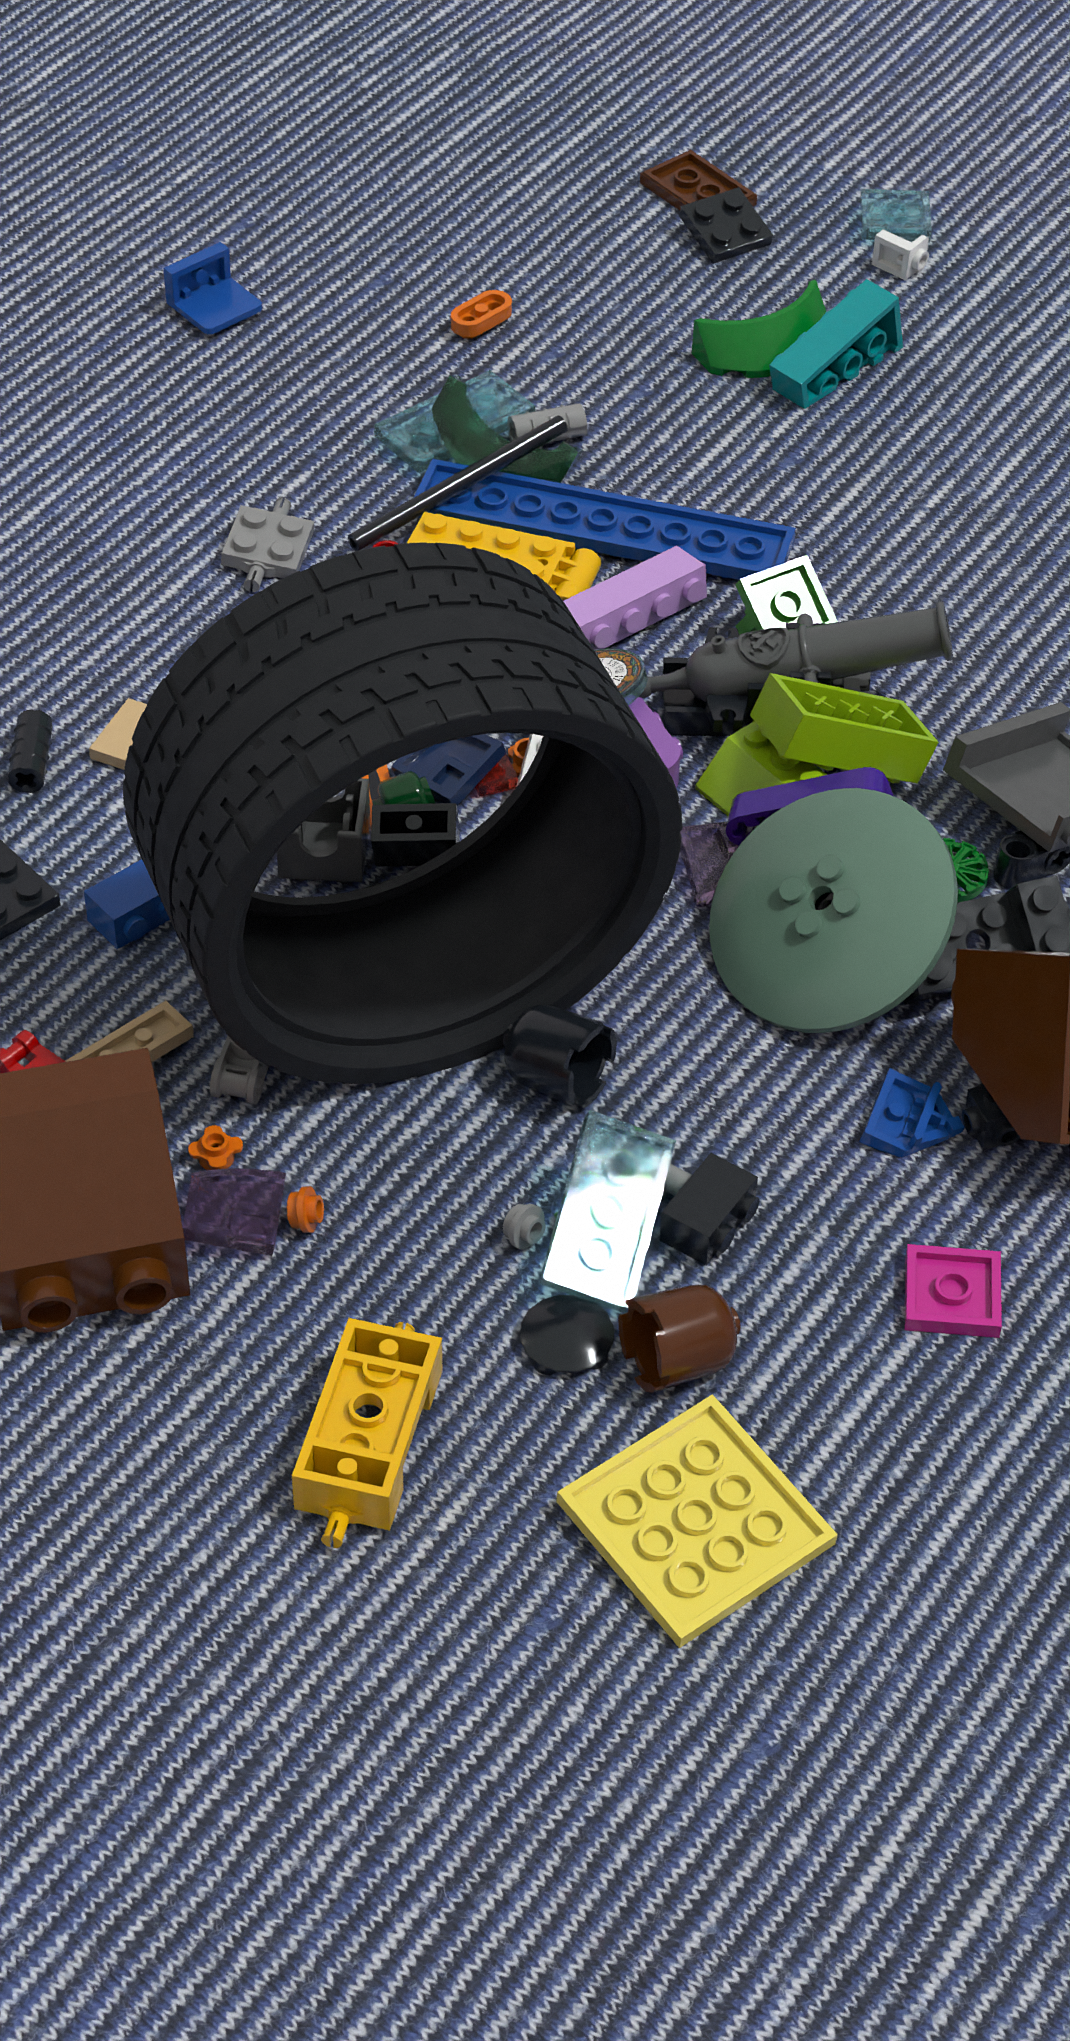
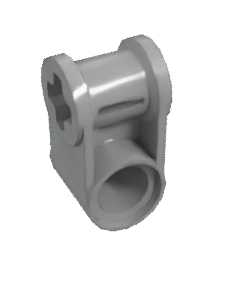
M227 1036L220 1057L216 1060L213 1067L210 1094L212 1097L220 1098L222 1094L246 1098L249 1104L256 1105L260 1099L269 1066L250 1056L246 1050H242Z

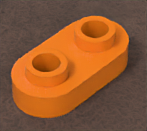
M488 290L457 306L451 312L452 331L462 338L471 339L504 322L512 314L511 296L500 290Z

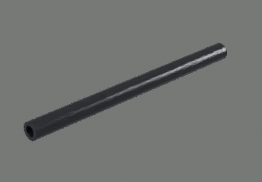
M560 415L555 416L348 535L350 546L354 551L364 549L418 518L424 512L430 511L564 434L568 430L565 420Z

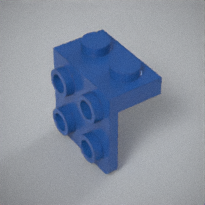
M222 242L163 268L166 303L205 334L218 333L262 310V302L231 278L229 248Z

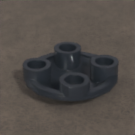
M557 1295L541 1300L528 1310L521 1322L520 1341L526 1354L533 1360L534 1369L541 1374L552 1375L556 1372L576 1373L587 1369L596 1370L605 1366L608 1361V1353L614 1344V1326L608 1313L596 1302L578 1295Z

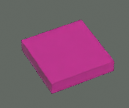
M907 1244L905 1257V1330L999 1338L1002 1328L1001 1251Z

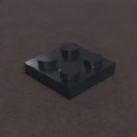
M739 187L683 205L680 208L679 217L712 264L771 245L773 234Z

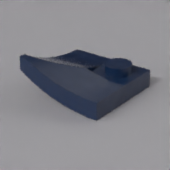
M482 734L451 740L416 751L397 759L391 765L395 776L407 771L415 772L419 778L425 776L433 798L442 803H456L458 806L507 752L502 742Z

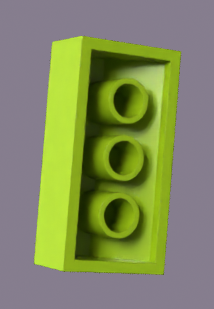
M753 721L727 737L696 783L695 789L724 814L729 816L732 801L738 794L827 774L813 763L800 761L799 764H793L780 758L777 754V749L769 739L761 734L760 727Z

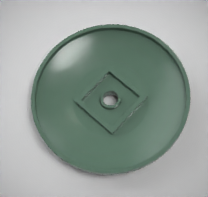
M861 788L828 790L809 795L781 808L759 824L743 840L733 853L718 881L710 911L709 934L713 959L723 982L733 996L760 1019L772 1025L797 1032H836L859 1026L885 1014L911 995L926 979L941 957L950 938L957 910L958 886L953 859L948 847L939 832L916 808L899 798L875 790ZM833 893V900L827 908L822 910L815 909V903L822 894Z

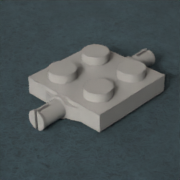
M278 498L272 512L241 505L222 550L221 565L237 568L248 573L243 585L249 592L252 585V592H257L264 577L285 578L299 571L314 532V521L296 516H288L291 502L286 498L283 505V498Z

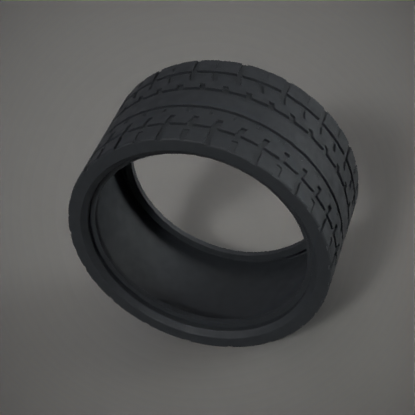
M447 543L394 544V546L390 547L379 546L355 551L319 562L301 572L297 571L249 597L233 608L231 613L224 618H220L208 628L170 668L169 674L159 683L149 699L144 712H142L132 736L133 744L128 749L124 769L125 779L123 780V801L131 836L219 1025L225 1030L231 1040L242 1050H246L250 1056L267 1066L273 1065L276 1070L293 1076L328 1083L341 1082L343 1084L392 1082L449 1069L504 1048L503 1038L507 1027L515 1022L528 1008L536 1005H551L566 1010L588 994L622 961L621 959L638 942L656 915L676 870L682 841L680 833L682 830L681 805L678 802V792L669 770L560 596L536 574H532L526 567L493 552L474 547L468 549L463 545ZM490 733H524L543 736L538 752L527 773L505 802L467 837L423 865L372 886L327 896L281 897L254 891L264 870L286 839L329 799L376 769L416 751L463 737Z

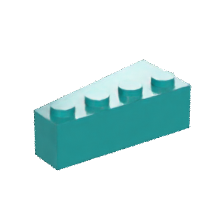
M868 279L864 280L857 288L852 289L832 310L827 311L807 332L802 333L797 341L787 350L774 358L773 362L769 365L773 390L806 409L836 390L838 382L843 378L851 381L859 376V369L867 363L875 366L883 361V354L888 350L896 353L902 349L903 338L899 297Z

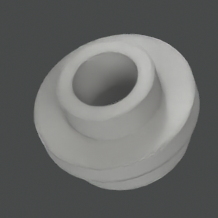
M517 1204L510 1209L503 1223V1233L509 1239L511 1245L523 1250L531 1247L541 1239L545 1231L543 1210L534 1204Z

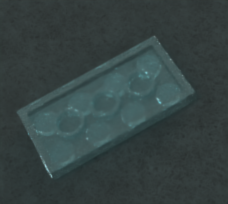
M489 370L374 424V437L416 472L420 473L427 470L432 459L445 461L508 431L509 416L523 414L526 411L534 412L535 405Z
M590 1110L585 1115L538 1284L578 1298L596 1302L598 1305L621 1313L628 1312V1307L624 1301L635 1297L676 1140Z

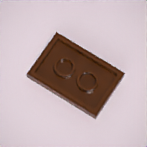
M692 150L640 173V184L679 211L683 205L738 187L753 207L757 205V194Z

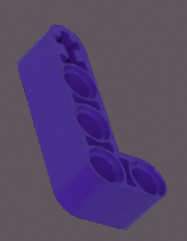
M862 767L738 794L732 801L725 829L726 835L731 842L740 846L743 840L759 824L781 808L809 795L828 790L861 788L894 795L885 774L872 767Z

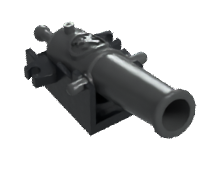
M939 600L936 602L935 608L828 624H813L811 615L803 613L799 615L797 623H786V628L761 629L739 635L737 628H728L727 638L721 635L717 636V628L709 627L705 644L697 647L689 658L663 657L662 675L653 677L640 675L630 686L633 695L643 699L649 697L652 693L662 691L664 727L671 736H730L754 721L750 714L770 673L830 685L832 680L944 656L947 661H951L953 650L945 605L943 601Z

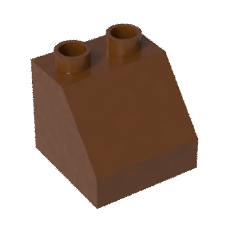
M957 949L955 980L951 990V999L954 1007L952 1040L1021 1139L1055 1144H1070V953Z
M142 1048L1 1073L0 1319L2 1330L7 1331L26 1327L35 1332H52L68 1326L76 1317L121 1309L131 1314H146L161 1309L171 1299L190 1296L185 1238L149 1049Z

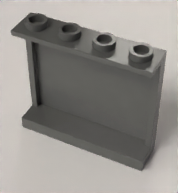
M1059 702L955 736L943 771L1049 853L1070 846V735L1064 731L1070 718L1069 707Z

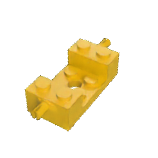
M348 1318L292 1473L294 1509L323 1515L329 1519L321 1538L324 1545L331 1547L333 1540V1548H340L349 1523H358L390 1531L403 1493V1466L422 1409L430 1410L442 1375L441 1337L417 1333L415 1328L409 1323H406L404 1329L403 1322L396 1323L394 1328ZM364 1405H374L380 1408L381 1412L375 1417L364 1418L359 1416L356 1410Z

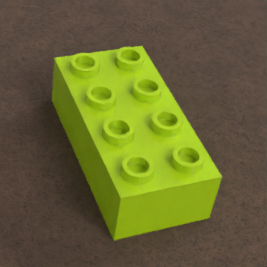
M773 673L769 674L750 714L760 727L761 734L769 739L777 749L778 756L789 763L809 762L829 771L834 768L853 770L862 767H872L883 772L889 782L896 784L900 783V781L918 784L939 743L902 700Z

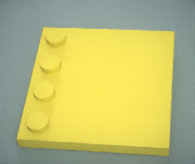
M713 1394L559 1490L556 1499L559 1506L679 1648L834 1546L838 1535Z

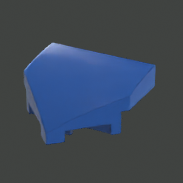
M889 1068L882 1081L859 1142L902 1158L962 1133L965 1127L959 1116L953 1117L940 1095L942 1086L939 1082L933 1083L932 1087Z

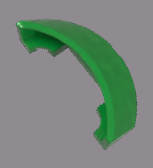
M809 281L807 289L796 301L769 315L730 321L695 319L693 324L692 355L711 374L723 376L725 373L738 371L743 373L745 378L770 377L769 365L773 362L774 358L787 350L797 341L802 333L807 332L826 313L817 281Z

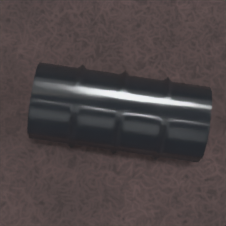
M26 710L21 712L17 718L16 728L14 729V742L11 744L12 754L9 758L8 783L19 792L34 793L44 786L47 760L50 758L49 747L52 744L51 734L53 726L52 718L43 711Z

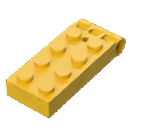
M428 512L422 514L407 543L457 544L466 546L468 549L474 547L496 553L503 558H508L529 569L532 574L538 575L563 601L591 588L602 564L600 557L594 551L586 548L575 551V543Z

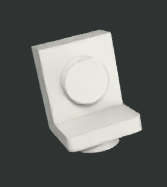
M883 229L875 235L872 265L903 280H907L926 266L929 259V252L927 251L929 238L921 235L913 242H910Z

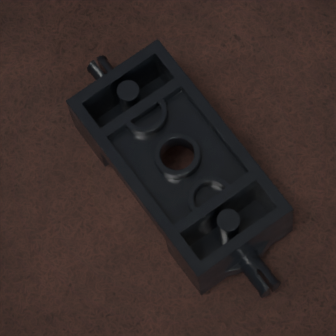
M1054 875L1019 883L1004 893L957 903L955 922L941 957L920 986L903 1000L904 1005L951 995L952 985L955 980L957 949H968L966 937L969 933L978 934L983 938L985 950L1070 953V908L1064 900L1058 876Z

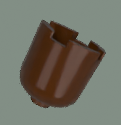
M688 1285L641 1295L624 1301L628 1307V1312L619 1314L618 1317L621 1347L625 1359H635L642 1375L634 1378L637 1384L646 1392L654 1393L714 1374L724 1369L734 1357L737 1335L741 1329L740 1319L736 1310L730 1307L723 1296L715 1289L706 1285Z

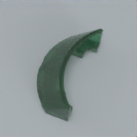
M454 374L448 377L431 409L433 419L436 421L439 433L445 443L444 446L458 464L470 466L510 443V441L493 431L481 419L466 395L468 384L462 381V377ZM563 441L556 449L545 450L538 448L499 471L562 483L583 452V449L578 446L573 447Z

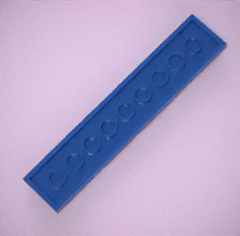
M432 459L414 497L465 469L468 465ZM500 471L428 511V513L441 514L452 518L475 521L481 524L575 543V549L586 548L610 556L646 561L677 545L704 563L707 574L738 580L786 563L795 540L796 531L794 527Z

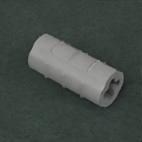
M581 403L566 406L560 405V407L550 409L543 408V410L534 412L526 411L523 414L509 416L508 433L510 441L512 442L557 415H560L565 420L568 430L548 442L549 444L555 441H569L571 438L586 436L587 419Z

